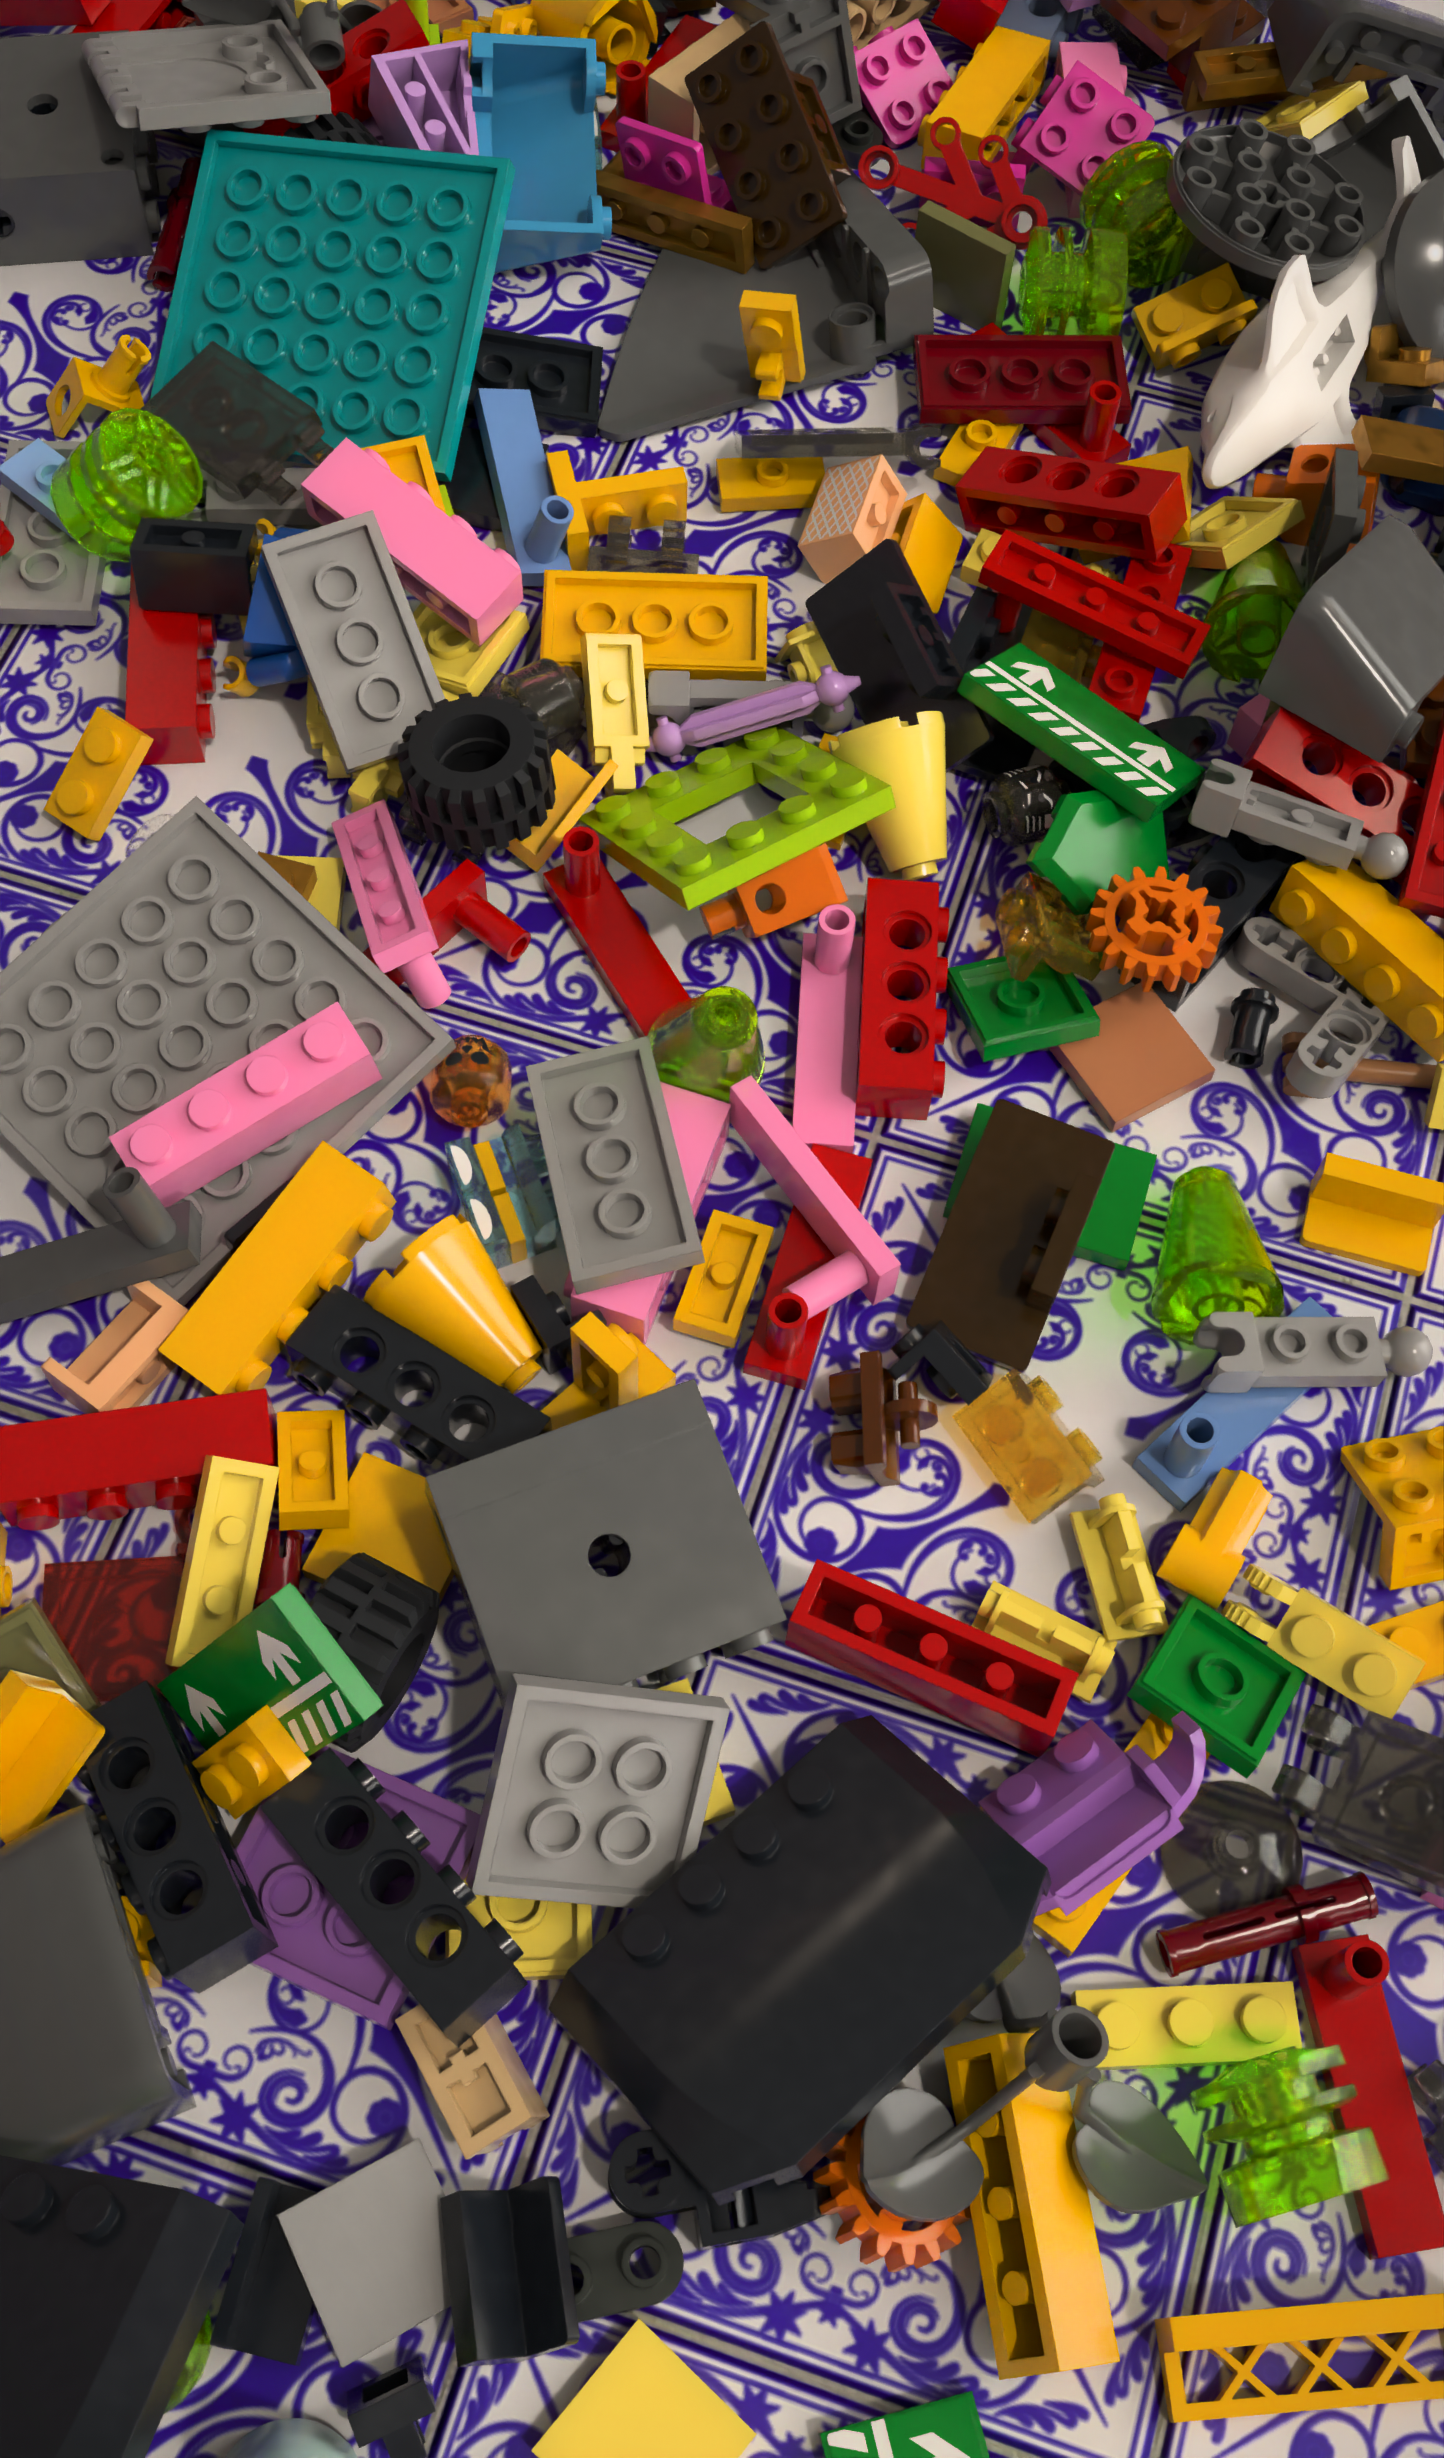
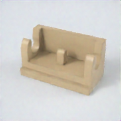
M420 2004L395 2019L466 2160L471 2159L475 2155L487 2154L504 2145L502 2141L522 2129L532 2128L550 2116L497 2014L490 2018L459 2048L442 2032Z

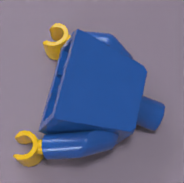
M265 518L259 519L256 522V528L264 535L262 543L258 544L255 554L259 558L243 637L244 656L252 659L248 662L236 656H228L224 659V667L233 671H239V676L235 682L223 684L225 690L241 697H248L253 695L259 687L286 683L308 675L261 554V545L308 531V529L288 527L277 529Z

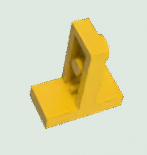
M568 450L546 453L554 495L568 500L574 509L573 519L564 537L571 569L574 571L590 570L589 536L687 521L688 482L683 466L576 482Z
M590 1311L570 1328L574 1382L544 1407L541 1412L551 1418L552 1430L675 1386L676 1374L633 1333L627 1334L615 1323L606 1326Z

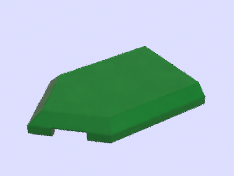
M1098 790L1061 795L1051 813L1053 822L1042 842L1035 843L1026 860V863L1039 877H1047L1062 893L1061 901L1074 915L1089 914L1097 891L1099 889L1108 890L1111 877L1115 874L1129 882L1133 867L1139 866L1146 877H1154L1158 866L1165 867L1167 879L1170 880L1163 812L1148 823L1143 822Z

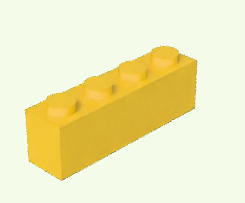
M996 26L984 43H978L973 58L967 67L961 66L955 83L949 91L944 90L942 92L936 109L931 115L926 114L921 122L917 139L918 146L923 147L921 169H924L925 156L944 158L942 152L934 147L930 138V130L933 123L941 117H951L959 124L962 134L960 143L967 160L980 161L978 147L981 141L989 135H999L1006 141L1044 87L1051 40ZM948 124L942 125L936 133L937 141L943 145L950 144L956 134L954 127ZM996 142L989 143L984 149L985 159L992 162L1002 146Z
M1307 859L1291 865L1269 911L1303 938L1323 960L1341 976L1343 975L1352 986L1379 1008L1437 1062L1443 1061L1444 939L1409 909L1397 906L1398 899L1370 875L1365 873L1352 860L1347 871L1332 865H1317Z
M322 1141L167 1337L158 1351L218 1395L263 1389L272 1373L270 1365L285 1347L287 1340L326 1291L328 1292L335 1284L341 1287L345 1283L353 1269V1262L351 1260L367 1240L369 1242L375 1241L386 1230L393 1217V1210L391 1208L397 1201L382 1181L328 1143Z
M999 2033L943 2048L956 2126L1026 2069L1025 2046L1034 2033ZM1035 2083L1020 2093L972 2134L963 2139L978 2156L984 2169L982 2186L978 2195L970 2204L999 2380L1120 2362L1088 2189L1077 2171L1072 2156V2141L1077 2132L1069 2090L1064 2092L1046 2090Z

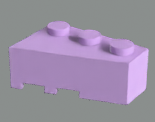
M468 39L371 55L368 108L388 147L479 155L476 118L471 96L472 78L469 75Z

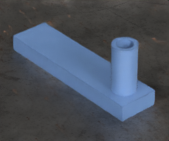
M478 388L473 403L507 553L514 558L521 569L522 586H544L545 570H572L564 537L573 519L574 509L568 500L554 495L530 390Z
M1309 1296L1288 1317L1332 1316ZM1251 1387L1247 1393L1206 1392L1136 1457L1132 1467L1172 1506L1181 1512L1214 1481L1222 1467L1227 1469L1312 1387Z

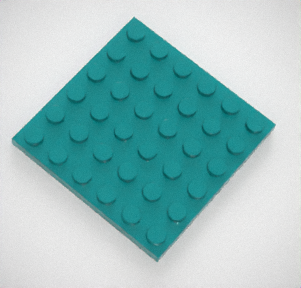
M213 129L207 131L142 436L152 445L169 440H178L189 444L194 450L317 465L316 458L329 455L346 437L358 447L365 448L425 435L437 481L451 482L516 171L510 158Z

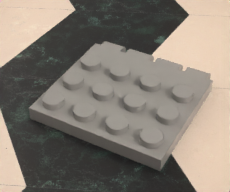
M281 19L261 21L248 25L230 23L99 34V38L85 40L81 46L82 54L116 122L123 128L139 127L140 131L180 128L188 133H202L209 131L212 125L233 123V125L240 128H256L262 126L264 120L285 118V120L292 123H308L314 121L316 115L332 114L329 89Z

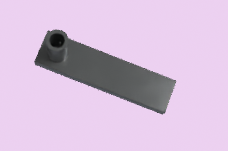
M124 1167L116 1170L105 1180L103 1193L122 1217V1221L0 1257V1324L200 1265L202 1215L191 1200L164 1207L136 1168Z

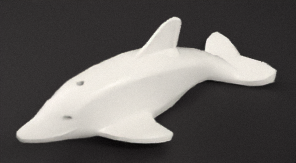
M1409 136L1395 138L1391 142L1396 180V201L1384 228L1363 244L1355 260L1347 269L1331 279L1311 282L1306 256H1292L1277 276L1270 302L1262 309L1257 310L1255 317L1242 330L1219 365L1206 393L1201 410L1200 437L1202 451L1205 454L1201 474L1205 486L1209 489L1223 488L1236 482L1262 462L1285 448L1295 449L1299 445L1354 444L1351 431L1357 422L1351 412L1349 403L1350 383L1367 348L1372 316L1380 296L1385 291L1384 279L1381 274V262L1385 256L1391 227L1399 208L1411 191L1421 182Z

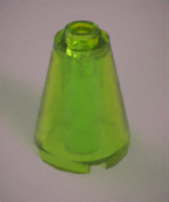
M1274 539L1226 571L1203 621L1211 626L1202 645L1203 654L1212 669L1231 681L1240 683L1241 677L1259 679V684H1261L1291 618L1305 596L1286 549Z
M729 986L715 987L677 1003L664 1011L656 1019L647 1035L660 1082L729 1103L731 1086L750 1075L759 1085L763 1078L765 1050L757 1011L752 1000L739 989Z
M1209 1166L1196 1167L1179 1176L1173 1183L1151 1299L1154 1319L1157 1317L1161 1321L1162 1331L1169 1338L1188 1345H1195L1193 1337L1196 1328L1206 1316L1213 1312H1253L1254 1317H1280L1285 1308L1283 1286L1233 1177L1223 1170Z

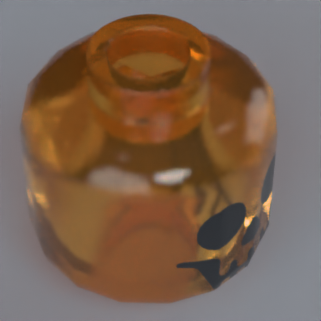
M479 1035L460 1036L453 1039L456 1048L431 1071L430 1101L435 1112L450 1123L468 1128L485 1126L500 1119L509 1107L512 1065L507 1052L497 1043Z

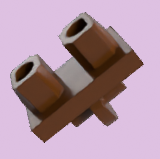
M879 1350L860 1353V1368L829 1375V1398L832 1409L838 1416L862 1413L863 1429L835 1432L832 1434L831 1460L840 1474H871L881 1487L900 1485L898 1431H900L901 1448H919L920 1430L933 1427L938 1422L937 1405L932 1401L918 1398V1387L914 1381L898 1383L897 1399L896 1381L887 1372V1368L883 1367L881 1352Z

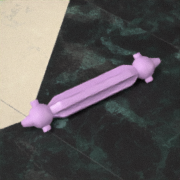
M828 664L820 668L822 675L816 683L799 680L691 714L681 725L669 722L666 715L658 717L656 719L658 726L649 737L650 747L645 752H658L663 756L670 757L671 762L674 763L682 759L680 752L685 745L704 747L810 714L820 703L831 706L834 713L841 712L845 709L843 702L847 699L849 693L861 685L860 676H844L840 672L833 671L831 665Z

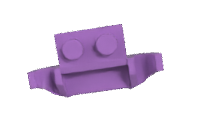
M1183 1710L1171 1718L1174 1727L1172 1740L1168 1748L1154 1760L1137 1744L1127 1752H1124L1091 1719L1075 1732L1064 1736L1056 1746L1019 1773L1008 1777L996 1790L978 1802L988 1817L1048 1868L1052 1883L1047 1897L1044 1894L1042 1895L1035 1917L1058 1907L1065 1916L1069 1915L1184 1829L1178 1818L1197 1795L1204 1777L1207 1759L1206 1741L1202 1729Z

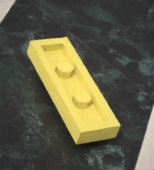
M212 1455L205 1456L165 1664L181 1667L252 1612L280 1467Z
M1293 1981L1076 1990L1070 1995L1071 2005L1080 2006L1091 2011L1099 2018L1106 2029L1109 2049L1105 2059L1096 2067L1099 2071L1297 2062L1304 2058Z

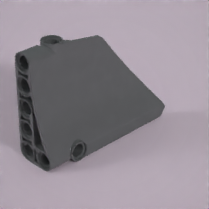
M850 167L849 170L852 176L837 185L848 214L847 219L769 270L762 269L759 266L756 256L754 265L746 274H742L663 248L645 284L624 337L598 423L599 435L609 440L624 442L763 401L758 396L762 380L750 377L747 351L744 344L739 304L744 290L793 294L797 297L806 373L801 383L786 381L782 395L848 375L863 374L872 370L877 364L878 356L912 347L914 335H933L934 333L933 277L926 251Z

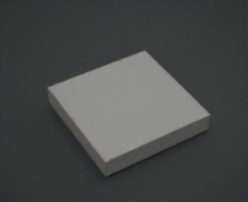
M420 2138L411 2141L275 2215L340 2368H344L451 2306L440 2198L445 2197V2194Z

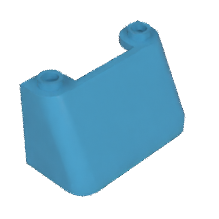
M472 32L469 75L472 78L471 96L476 118L479 156L510 158L516 170L494 273L600 251L602 240L611 239L612 210L611 207L602 206V197L597 195L594 106L596 96L605 95L606 64L605 62H597L596 39Z

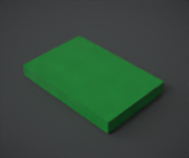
M977 1103L944 1209L943 1217L948 1218L994 1107ZM1114 1143L1115 1149L1073 1256L1125 1271L1130 1259L1157 1155Z

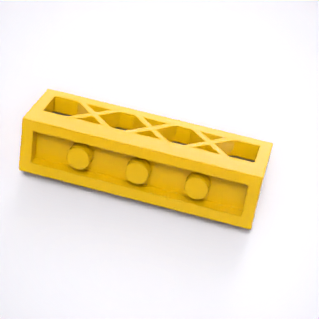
M1444 2293L1154 2319L1170 2423L1444 2398V2380L1429 2381L1403 2358L1421 2330L1444 2328ZM1402 2332L1393 2348L1376 2335ZM1359 2336L1385 2359L1367 2387L1353 2388L1327 2365L1345 2337ZM1327 2339L1317 2355L1300 2342ZM1284 2343L1309 2365L1291 2394L1276 2395L1250 2372L1268 2344ZM1252 2345L1241 2362L1224 2349ZM1207 2349L1230 2369L1233 2374L1215 2401L1187 2403L1179 2352ZM1396 2369L1412 2382L1386 2385ZM1319 2376L1323 2377L1336 2389L1309 2392ZM1243 2382L1260 2396L1232 2399Z

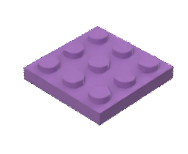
M325 1746L307 1758L312 1763L329 1747ZM332 1749L346 1767L356 1760ZM363 1763L386 1790L376 1800L385 1813L392 1819L403 1810L431 1843L420 1853L437 1873L448 1863L464 1881L468 1874L481 1815ZM277 1790L261 1802L236 1849L278 1943L277 1948L253 1961L250 1965L391 2031L395 2019L410 1991L260 1808L279 1791ZM356 1823L347 1828L341 1836L339 1849H350L360 1844L367 1835L369 1823ZM404 1875L391 1881L384 1892L383 1903L395 1904L404 1900L412 1891L414 1876ZM435 1937L434 1940L432 1941V1943H431V1945H430V1948H429V1951H430V1949H431V1947H432V1945H433V1943H434L436 1937Z

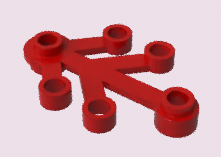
M951 117L937 119L931 127L930 138L934 147L942 152L955 185L900 165L896 154L889 147L883 145H875L868 148L859 160V176L869 189L885 191L894 186L947 206L945 209L967 220L977 217L993 223L994 225L986 230L1015 244L1016 250H1025L1035 246L1045 235L1048 225L1045 207L1037 198L1021 193L1008 161V144L999 135H989L981 141L978 147V157L981 164L992 171L1002 202L981 194L960 143L962 135L960 126ZM948 124L954 127L956 134L950 144L943 145L937 141L936 133L942 125ZM992 142L999 143L1004 150L1002 158L994 163L987 161L984 157L985 147ZM880 159L886 160L890 166L888 175L881 180L873 178L871 175L872 164ZM1022 212L1029 214L1032 218V226L1025 233L1016 232L1012 226L1013 218ZM906 222L902 225L906 229L916 230L917 223Z

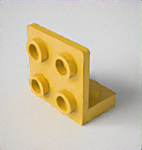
M1444 1426L1343 1446L1341 1448L1340 1461L1383 1521L1378 1574L1388 1589L1391 1591L1444 1580Z

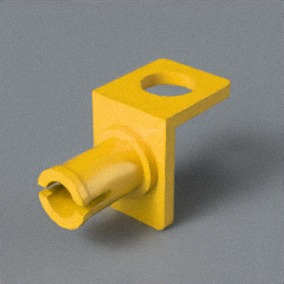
M122 335L103 367L76 357L72 358L46 399V406L55 436L65 438L87 403L139 422L144 421L147 412L139 385L135 381L143 367L151 359V353L144 343L134 337L128 348L127 346L131 341L130 335ZM70 389V402L66 412L62 415V402L66 392Z

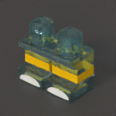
M517 1123L505 1129L500 1138L472 1145L470 1137H465L444 1143L449 1174L465 1218L471 1223L496 1269L557 1248L556 1233L561 1231L553 1191L552 1188L544 1190L539 1179L549 1176L540 1134L523 1137L520 1126Z

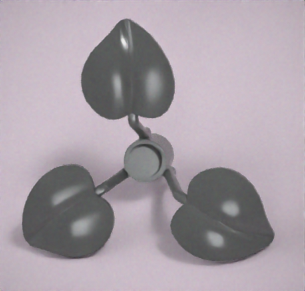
M181 0L183 6L198 14L227 23L243 25L255 24L266 20L272 12L271 2L275 3L289 24L290 34L294 37L301 36L304 54L314 69L320 71L335 69L343 63L345 59L343 34L382 11L379 6L366 0L351 1L340 10L337 7V0H327V3L315 1L307 4L300 17L296 18L285 0Z
M1035 1935L1026 1958L967 2015L970 2020L981 2024L993 2023L1002 2019L1004 2028L1008 2033L1035 2032L1025 2046L1026 2069L955 2127L947 2108L939 2099L923 2090L906 2087L889 2092L866 2115L861 2130L860 2180L864 2183L866 2192L887 2211L907 2220L918 2222L946 2220L959 2214L972 2203L982 2186L984 2169L978 2156L963 2139L972 2134L1033 2083L1043 2089L1056 2092L1070 2090L1078 2084L1072 2112L1075 2118L1084 2126L1073 2138L1072 2156L1077 2171L1085 2185L1105 2205L1128 2214H1145L1199 2196L1209 2187V2184L1182 2137L1163 2113L1145 2095L1132 2086L1110 2080H1104L1092 2089L1101 2079V2072L1096 2067L1105 2059L1109 2049L1106 2029L1099 2018L1086 2008L1070 2005L1061 2008L1059 2011L1055 2010L1061 1996L1060 1978L1051 1956Z

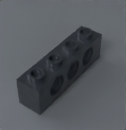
M1232 829L1228 837L1221 836L1214 846L1208 842L1201 846L1187 868L1189 879L1186 888L1194 891L1205 887L1209 891L1204 906H1219L1221 912L1216 925L1223 928V934L1212 965L1209 969H1201L1195 983L1191 984L1180 976L1175 991L1168 992L1162 981H1154L1152 989L1166 1007L1174 1012L1179 1009L1232 949L1246 921L1254 917H1260L1274 901L1291 865L1306 860L1302 854L1277 845L1259 844L1251 840L1246 834ZM1190 932L1188 940L1192 943V933ZM1132 977L1130 982L1136 985L1141 982V979Z
M336 1284L328 1292L326 1291L285 1343L294 1367L292 1374L303 1386L320 1396H324L329 1390L348 1402L345 1407L355 1419L374 1430H378L381 1424L401 1436L399 1441L410 1454L427 1464H432L435 1459H438L451 1468L552 1431L551 1418L409 1329L376 1311L372 1306ZM368 1356L378 1360L377 1364L366 1372L356 1373L347 1369L351 1362L360 1357ZM413 1390H425L432 1394L429 1401L421 1406L409 1407L400 1403L401 1399ZM476 1423L487 1428L486 1433L475 1441L466 1442L454 1437L455 1432L466 1424Z
M145 1680L90 1712L104 1726L105 1734L77 1774L89 1791L97 1792L104 1810L97 1814L98 1827L105 1841L114 1852L118 1853L121 1851L129 1870L128 1873L121 1876L124 1891L134 1909L142 1916L147 1914L155 1936L147 1940V1946L154 1964L166 1980L176 1978L200 1994L277 1948L278 1943L217 1805L207 1796L201 1785V1774L192 1764L196 1759L175 1709L156 1688ZM150 1765L145 1779L137 1786L130 1788L134 1776L142 1768ZM176 1825L175 1833L168 1844L155 1850L157 1840L162 1832ZM203 1886L202 1896L198 1904L189 1912L181 1914L182 1905L187 1895L192 1890Z
M329 1747L308 1768L287 1783L260 1808L442 2032L459 2048L528 1984L513 1964L524 1952L495 1918L483 1928L466 1907L477 1897L448 1863L437 1873L420 1853L431 1843L403 1810L392 1819L385 1813L376 1800L386 1790L363 1762L357 1758L346 1767ZM356 1823H369L367 1835L360 1844L350 1849H339L341 1836L347 1828ZM404 1875L414 1876L412 1891L404 1900L395 1904L383 1903L384 1892L391 1881ZM453 1929L461 1931L459 1947L450 1957L439 1961L429 1959L430 1945L438 1934Z

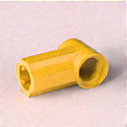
M1222 1467L1191 1523H1185L1155 1576L1188 1595H1193L1207 1606L1217 1610L1246 1557L1241 1554L1250 1537L1254 1535L1273 1495L1264 1488L1261 1480L1243 1470L1235 1471Z

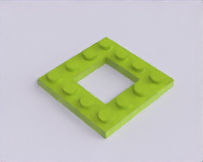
M772 725L746 733L743 739L724 748L717 747L705 750L695 757V762L676 771L657 773L646 780L645 786L626 795L607 797L595 805V810L582 815L578 822L580 826L588 827L597 833L599 849L689 911L896 808L891 785L779 726ZM756 783L786 798V800L780 803L778 810L755 821L750 820L737 823L727 830L725 836L708 844L703 843L674 824Z

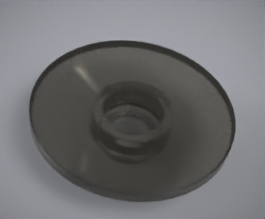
M1222 1780L1200 1785L1197 1795L1178 1818L1184 1829L1160 1846L1161 1862L1170 1886L1190 1909L1205 1918L1282 1896L1283 1888L1299 1883L1302 1873V1846L1296 1827L1287 1812L1264 1791L1238 1781ZM1228 1835H1238L1246 1841L1249 1849L1247 1858L1239 1859L1228 1852L1226 1848V1837Z

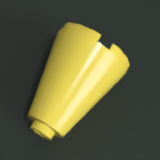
M940 711L918 712V725L909 726L908 721H900L899 716L844 732L838 735L839 741L830 740L828 742L832 755L891 785L896 808L865 824L889 872H902L903 879L909 881L937 874L936 863L947 859L945 722Z

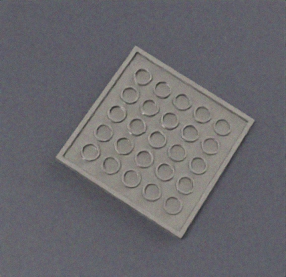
M195 796L0 972V1133L94 1228L122 1221V1217L103 1193L105 1180L116 1170L126 1167L108 1137L338 1001L371 1053L383 1079L175 1203L178 1204L191 1200L202 1215L200 1265L148 1281L184 1306L219 1273L232 1256L231 1250L227 1247L224 1239L225 1233L294 1176L322 1141H325L342 1154L347 1152L456 1048L453 1038L204 802Z

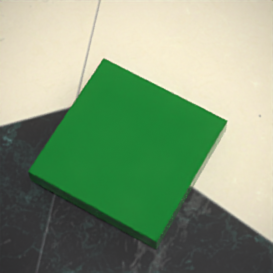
M1057 944L948 968L946 991L983 1062L1099 1036L1101 1020Z
M1189 1594L1178 1608L1126 1696L1171 1727H1173L1171 1718L1183 1710L1201 1727L1206 1741V1751L1247 1779L1258 1767L1307 1673Z

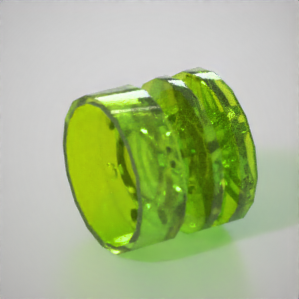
M1152 140L1132 143L1112 154L1096 169L1087 182L1079 203L1080 219L1094 239L1105 251L1126 282L1131 286L1142 289L1159 286L1182 273L1180 271V258L1192 235V232L1177 215L1168 195L1166 177L1173 155L1164 144Z
M1033 226L1029 236L1027 251L1022 259L1019 279V309L1022 315L1023 335H1043L1046 321L1049 335H1064L1069 318H1074L1076 335H1119L1128 281V242L1124 229L1088 227L1084 233L1079 252H1074L1073 239L1069 227L1059 226L1052 248L1050 228L1048 226Z
M123 408L110 413L90 433L87 439L80 443L62 461L52 475L50 494L57 516L69 534L84 548L108 561L130 562L129 549L141 518L176 520L185 518L194 510L202 498L203 477L197 457L184 437L169 423L146 410Z
M1340 2045L1324 2048H1296V2046L1264 2054L1224 2069L1208 2085L1188 2094L1195 2113L1209 2111L1229 2105L1234 2121L1202 2132L1206 2144L1221 2145L1242 2142L1245 2149L1246 2159L1232 2165L1217 2176L1235 2228L1391 2179L1372 2127L1357 2126L1335 2129L1332 2122L1331 2112L1345 2106L1359 2096L1355 2084H1348L1321 2092L1316 2076L1347 2065Z

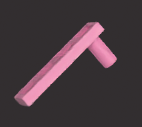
M382 799L331 824L372 957L383 973L395 968L399 969L420 1007L425 1009L435 1008L449 998L451 988L431 953L438 949L439 946L396 821L385 799Z
M840 904L829 905L821 911L817 934L803 933L792 1127L810 1150L812 1144L815 1143L853 1154L863 937L854 936L855 915L851 909Z
M752 1075L731 1086L729 1104H731L730 1123L835 1256L834 1259L785 1287L782 1293L789 1292L801 1296L808 1306V1319L858 1289H861L873 1306L894 1294L901 1266L895 1255Z

